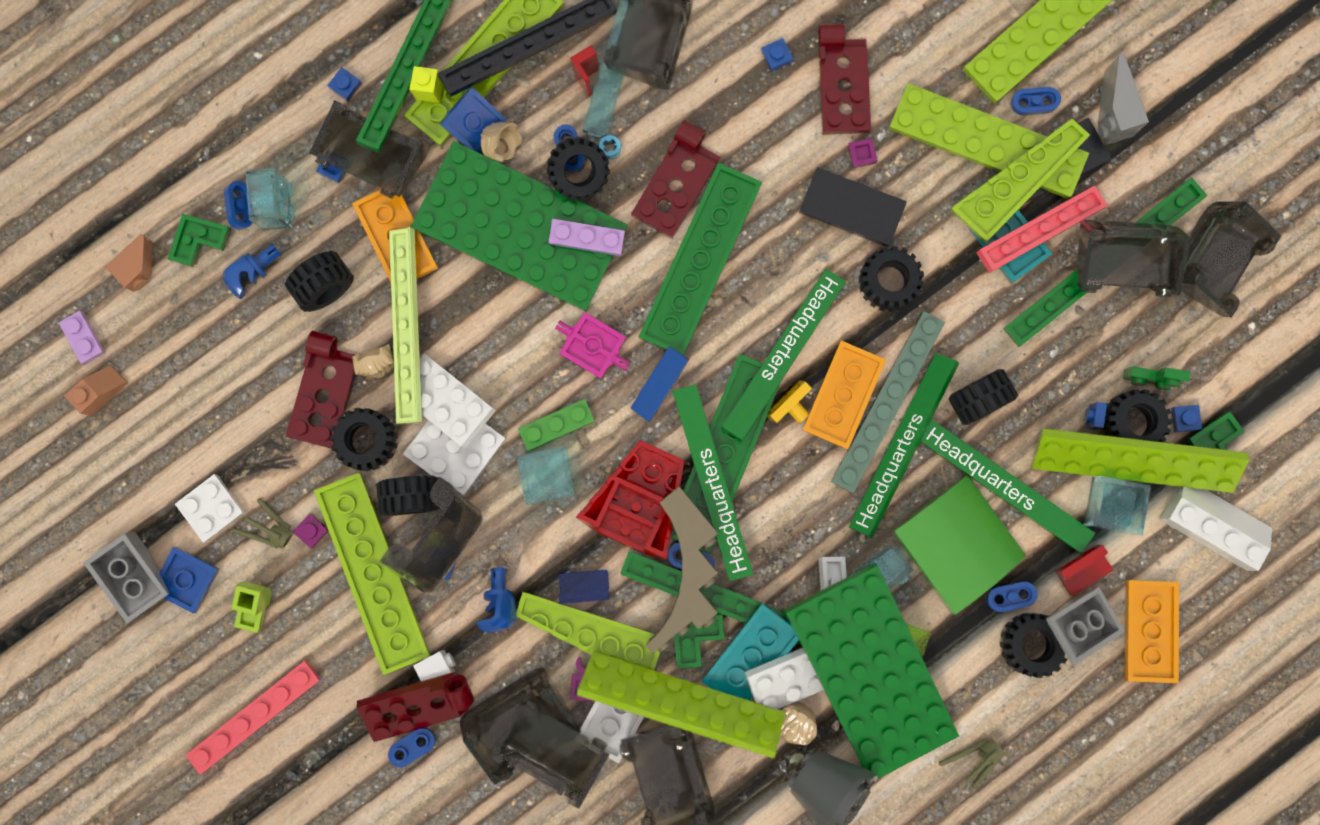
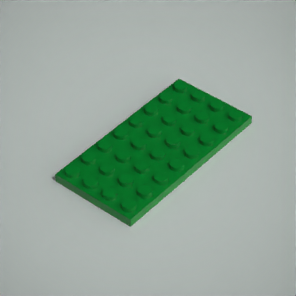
M453 141L415 216L411 228L586 312L614 255L550 245L549 237L552 219L626 231L628 224L576 199L575 201L570 200L568 197L562 196L557 190Z
M876 563L784 610L861 766L877 775V779L959 737Z

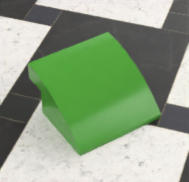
M968 475L908 516L907 521L892 531L953 615H956L983 595L1026 556Z

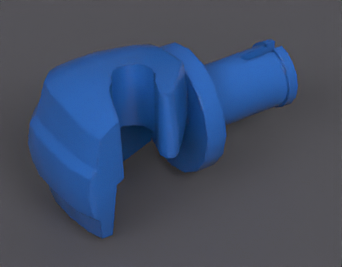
M271 243L269 247L257 256H251L249 253L245 256L242 255L224 270L223 280L226 286L237 298H244L246 291L242 284V275L248 273L250 282L256 285L258 273L262 278L267 276L264 272L266 270L265 267L278 257H281L282 254Z
M502 567L490 569L491 589L484 592V600L490 603L485 611L495 615L490 619L477 622V626L483 632L503 631L511 628L516 622L515 598L513 597V592L506 589V569Z

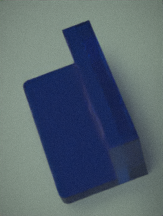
M608 570L559 574V604L610 600Z

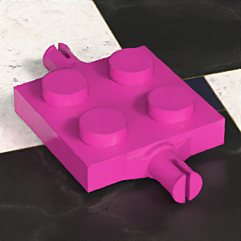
M584 312L579 322L573 327H570L561 320L556 325L555 329L567 335L566 343L559 354L599 379H602L607 369L613 364L624 371L630 366L631 362L619 356L620 348L625 342L626 337Z

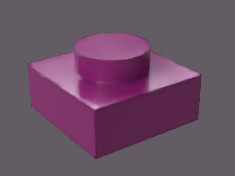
M872 138L848 143L853 169L877 163Z
M309 514L293 531L310 549H313L329 532L328 528L313 514Z

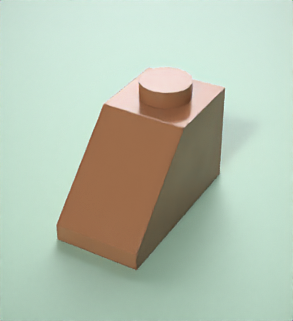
M140 234L105 268L124 288L132 292L140 290L147 284V279L152 276L153 242Z
M110 365L80 380L64 397L80 414L94 416L128 382Z

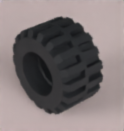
M581 137L567 138L566 141L559 142L557 147L550 152L551 156L547 160V174L553 187L562 196L574 201L575 199L585 201V198L591 199L595 197L597 192L600 193L603 190V185L607 184V175H610L609 161L605 156V152L594 142ZM577 154L584 155L592 164L591 173L585 181L573 183L566 178L564 166L570 157Z
M892 246L891 249L884 247L879 252L878 250L875 251L862 267L861 275L859 276V282H861L859 289L860 292H864L863 298L865 301L869 300L873 308L878 306L880 311L889 309V312H893L896 309L901 310L909 305L920 293L924 283L922 281L924 271H920L922 266L920 261L916 263L914 260L916 256L913 253L908 255L907 249L903 248L900 251L898 246ZM885 267L897 269L904 278V287L896 292L884 289L878 281L880 269Z
M326 251L316 254L298 265L286 279L285 287L301 310L312 312L322 309L339 299L353 283L354 276L336 252Z
M997 369L954 392L948 400L962 425H969L1013 402L1018 397V393L1005 370Z
M1134 389L1119 394V396L1110 400L1111 403L1107 404L1104 428H1102L1107 430L1104 436L1164 443L1166 440L1164 436L1169 435L1172 430L1168 428V425L1173 424V419H1168V414H1171V410L1164 407L1167 404L1164 399L1158 400L1160 395L1157 393L1150 394V390L1144 389L1139 391V389ZM1131 407L1139 409L1146 417V430L1141 436L1131 432L1126 424V415Z
M354 408V411L348 410L345 412L346 416H340L337 419L338 425H333L332 430L335 431L334 435H330V441L334 442V445L331 446L332 451L337 453L335 457L342 461V464L362 471L379 469L380 465H386L388 463L386 460L394 456L392 451L394 448L397 449L395 439H398L397 433L393 430L395 429L394 425L389 422L390 419L369 408ZM362 426H371L376 433V443L369 452L359 454L355 451L352 443L354 433Z
M433 475L407 476L381 480L376 484L378 511L383 516L426 513L442 508L439 477Z
M1023 613L1022 616L1013 617V621L1011 623L1007 622L1005 625L1007 629L1001 633L1003 642H1000V647L1004 651L1001 654L1003 658L1007 659L1006 663L1018 673L1035 678L1049 677L1053 675V671L1058 672L1062 669L1059 666L1061 663L1066 664L1068 659L1064 658L1065 652L1046 621L1049 616L1037 613ZM1039 630L1046 639V649L1042 656L1031 660L1023 652V640L1029 632Z

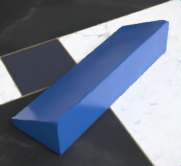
M669 346L630 408L650 422L690 359Z

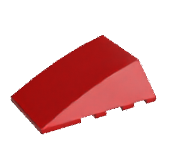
M640 440L576 518L595 532L635 551L667 559L673 524L661 506L660 501L680 486L685 460Z

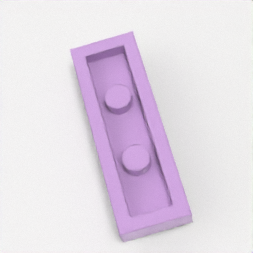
M552 219L549 244L621 256L625 231Z

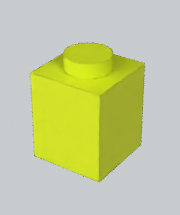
M414 66L410 91L416 100L440 103L443 85L438 78V69Z

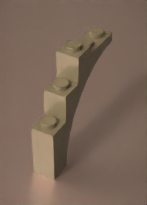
M680 486L660 501L661 506L670 517L679 538L682 553V579L679 594L670 615L662 627L646 643V647L652 654L656 650L659 652L665 650L671 644L669 640L676 634L680 637L691 628L690 622L699 629L702 626L707 628L717 619L715 617L718 613L717 609L699 588L703 586L706 589L717 580L715 578V575L718 574L717 570L700 551V548L703 546L707 549L715 543L717 539L714 536L718 532Z

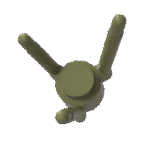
M259 498L257 502L279 526L274 524L269 529L259 522L246 517V522L267 533L266 537L268 538L233 528L232 532L268 544L275 549L278 547L283 549L293 535V532L289 530L291 525L284 522Z
M982 739L976 745L940 761L939 766H944L980 749L981 751L978 753V756L983 762L965 779V782L969 783L982 771L972 785V788L976 789L993 767L1000 762V758L1005 753L993 739H990L987 743Z

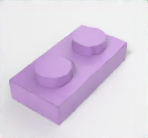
M78 311L59 322L81 364L86 365L106 353L84 312Z

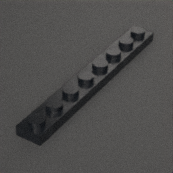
M584 0L439 72L438 78L448 95L452 97L616 15L617 9L611 0Z

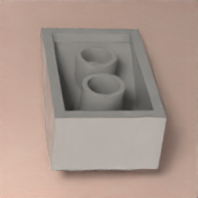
M1124 54L1119 55L1104 72L1098 117V134L1101 139H1104L1105 145L1133 137L1149 122Z
M135 531L124 533L83 562L126 623L131 622L170 594L149 550Z
M1100 587L1077 595L1046 619L1072 666L1078 664L1125 632Z

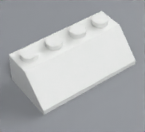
M1178 486L1159 519L1246 571H1259L1271 550V527L1205 489Z

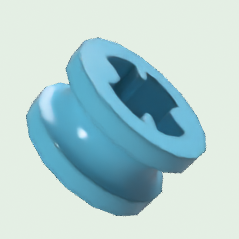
M607 135L600 140L599 147L605 152L607 159H614L620 154L621 144L617 137ZM612 142L615 143L614 148L616 150H609L608 152L605 151L606 143L609 145Z

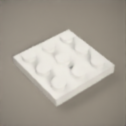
M428 420L403 455L430 475L439 477V481L463 498L506 441V438L485 424L464 449Z

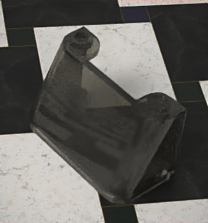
M627 0L628 8L617 45H612L610 49L606 50L604 63L607 69L655 88L668 90L691 16L692 0Z
M334 100L309 152L316 157L315 162L326 168L332 165L380 188L379 193L390 199H393L394 196L400 197L426 159L430 149L422 141L413 137L409 138L393 130L390 131L380 153L358 145L356 139L366 117L356 111L346 109V105Z
M1214 202L1201 215L1167 270L1165 279L1172 287L1218 315L1232 318L1240 304V299L1235 294H1232V291L1254 255L1262 256L1271 253L1275 249L1281 235L1247 202Z
M1081 220L1079 227L1077 286L1086 293H1096L1097 290L1102 289L1103 285L1150 288L1156 292V296L1169 298L1171 295H1180L1191 236L1173 225Z
M441 477L438 478L430 491L432 502L441 510L411 551L403 545L391 546L380 560L391 572L424 593L434 592L440 586L483 523V516L480 510L454 486Z
M537 668L468 710L460 719L463 743L494 785L501 781H506L512 776L515 769V760L547 740L556 736L559 741H570L581 732L579 724L544 668Z
M528 699L527 702L521 701L494 745L489 759L498 764L508 760L509 767L513 768L515 766L556 789L557 794L562 795L565 792L564 795L570 798L568 803L579 809L610 755L609 750L606 748L608 744L597 737H594L592 740L540 710L541 706Z
M662 724L621 739L619 746L623 759H627L628 762H633L647 810L644 818L641 819V825H708L715 815V809L693 732Z

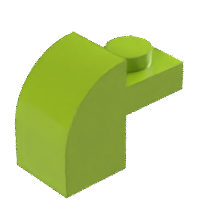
M242 581L236 585L231 608L237 611L234 627L255 633L261 631L265 610L270 605L271 590L269 587L247 581Z

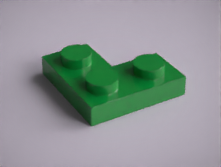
M182 214L168 260L194 267L201 245L224 251L231 228Z
M1131 366L1124 369L1123 379L1131 380L1133 385L1146 386V383L1155 384L1156 389L1171 390V387H1179L1180 384L1189 382L1190 371L1167 367L1152 370Z
M1229 411L1186 440L1190 446L1227 450L1224 445L1244 433V430Z
M716 614L715 617L717 619L707 628L702 626L697 629L690 622L691 628L680 637L678 634L674 636L677 669L702 667L700 641L724 640L722 614Z

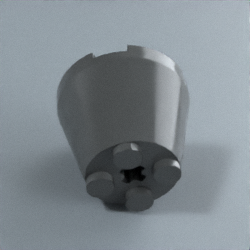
M820 750L813 753L809 751L801 762L804 767L799 774L795 773L787 784L791 788L790 793L817 825L851 824L870 795L871 791L868 786L871 782L873 784L876 782L877 775L866 768Z

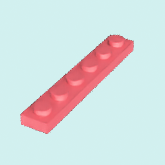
M1094 185L983 247L976 253L990 274L1098 213L1108 205Z
M307 660L303 661L187 753L186 757L200 775L205 773L322 679Z

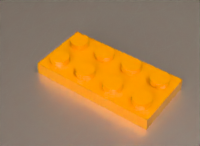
M396 182L352 203L390 282L389 231L411 227L414 221ZM415 230L416 279L438 269V266L422 234Z
M840 341L802 431L848 450L886 359Z
M1126 580V681L1179 683V582Z

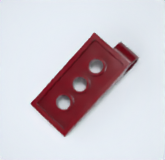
M844 23L819 24L818 54L822 135L870 133L871 117L866 39L845 40ZM839 58H846L850 62V66L841 68L838 66L837 60ZM840 81H847L850 83L851 89L842 91L839 89L838 83ZM848 104L851 106L852 112L848 115L842 114L839 111V106Z
M686 119L682 122L667 150L668 153L633 209L632 217L667 237L674 238L721 159L720 156L700 146L707 131ZM686 160H691L694 162L695 168L692 171H685L681 167L682 163ZM674 180H678L683 184V188L678 192L672 191L669 187L670 183ZM660 201H668L671 204V208L667 212L659 211L657 205Z
M314 330L309 333L305 347L306 355L303 362L305 369L285 437L332 449L331 446L334 445V442L330 441V435H334L335 432L332 430L333 425H338L337 419L340 416L344 417L355 379L352 356H355V354L337 350V336ZM334 367L336 370L335 377L327 380L324 377L325 369ZM321 390L329 392V399L325 403H320L317 399V395ZM315 413H320L323 418L322 423L314 427L311 424V417Z
M452 672L357 700L356 708L373 742H377L460 717L463 713L469 711V707L474 702V695L466 677L455 675ZM435 698L443 699L441 702H433L432 700ZM411 705L419 706L417 709H409L408 707ZM391 712L394 716L387 717L384 714Z

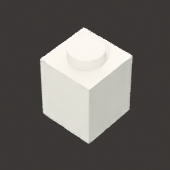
M442 650L413 666L420 680L425 681L455 672L453 667L456 664L452 655L449 652L446 654L445 650Z

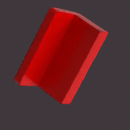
M589 46L571 57L574 75L588 97L593 95L588 77L599 71L597 54L593 47Z
M1095 545L1055 570V573L1068 593L1074 596L1112 572L1113 568L1105 558L1108 551L1104 545Z

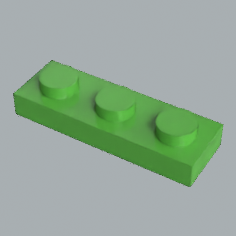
M583 399L518 428L527 450L531 451L594 423L595 420L586 400Z

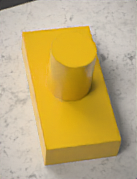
M799 380L770 408L767 417L777 423L783 416L789 413L798 423H801L808 417L809 412L799 401L812 388L805 381Z

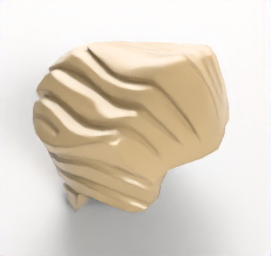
M497 122L485 127L481 134L483 154L497 162L513 158L517 146L522 143V138L516 129L518 125L512 122Z
M388 344L378 349L352 356L355 375L382 378L394 368V356L392 355L390 345Z
M799 702L781 708L780 711L786 712L780 735L786 743L805 746L810 744L817 734L814 712Z

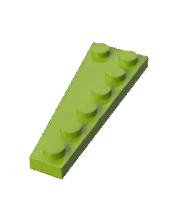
M1073 119L1069 120L1042 142L1007 166V168L957 203L950 211L986 243L1073 154L1090 134Z
M527 592L522 593L516 617L591 655L595 651L655 670L660 652L656 650L652 654L646 647L647 641L655 633Z

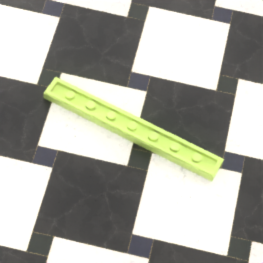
M408 227L389 231L396 424L422 422L415 229Z

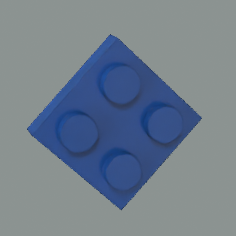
M470 87L439 124L463 146L480 153L482 151L481 134L484 128L492 123L506 122L507 119L474 88Z
M173 547L160 571V575L170 593L164 599L191 613H197L219 568L178 547Z

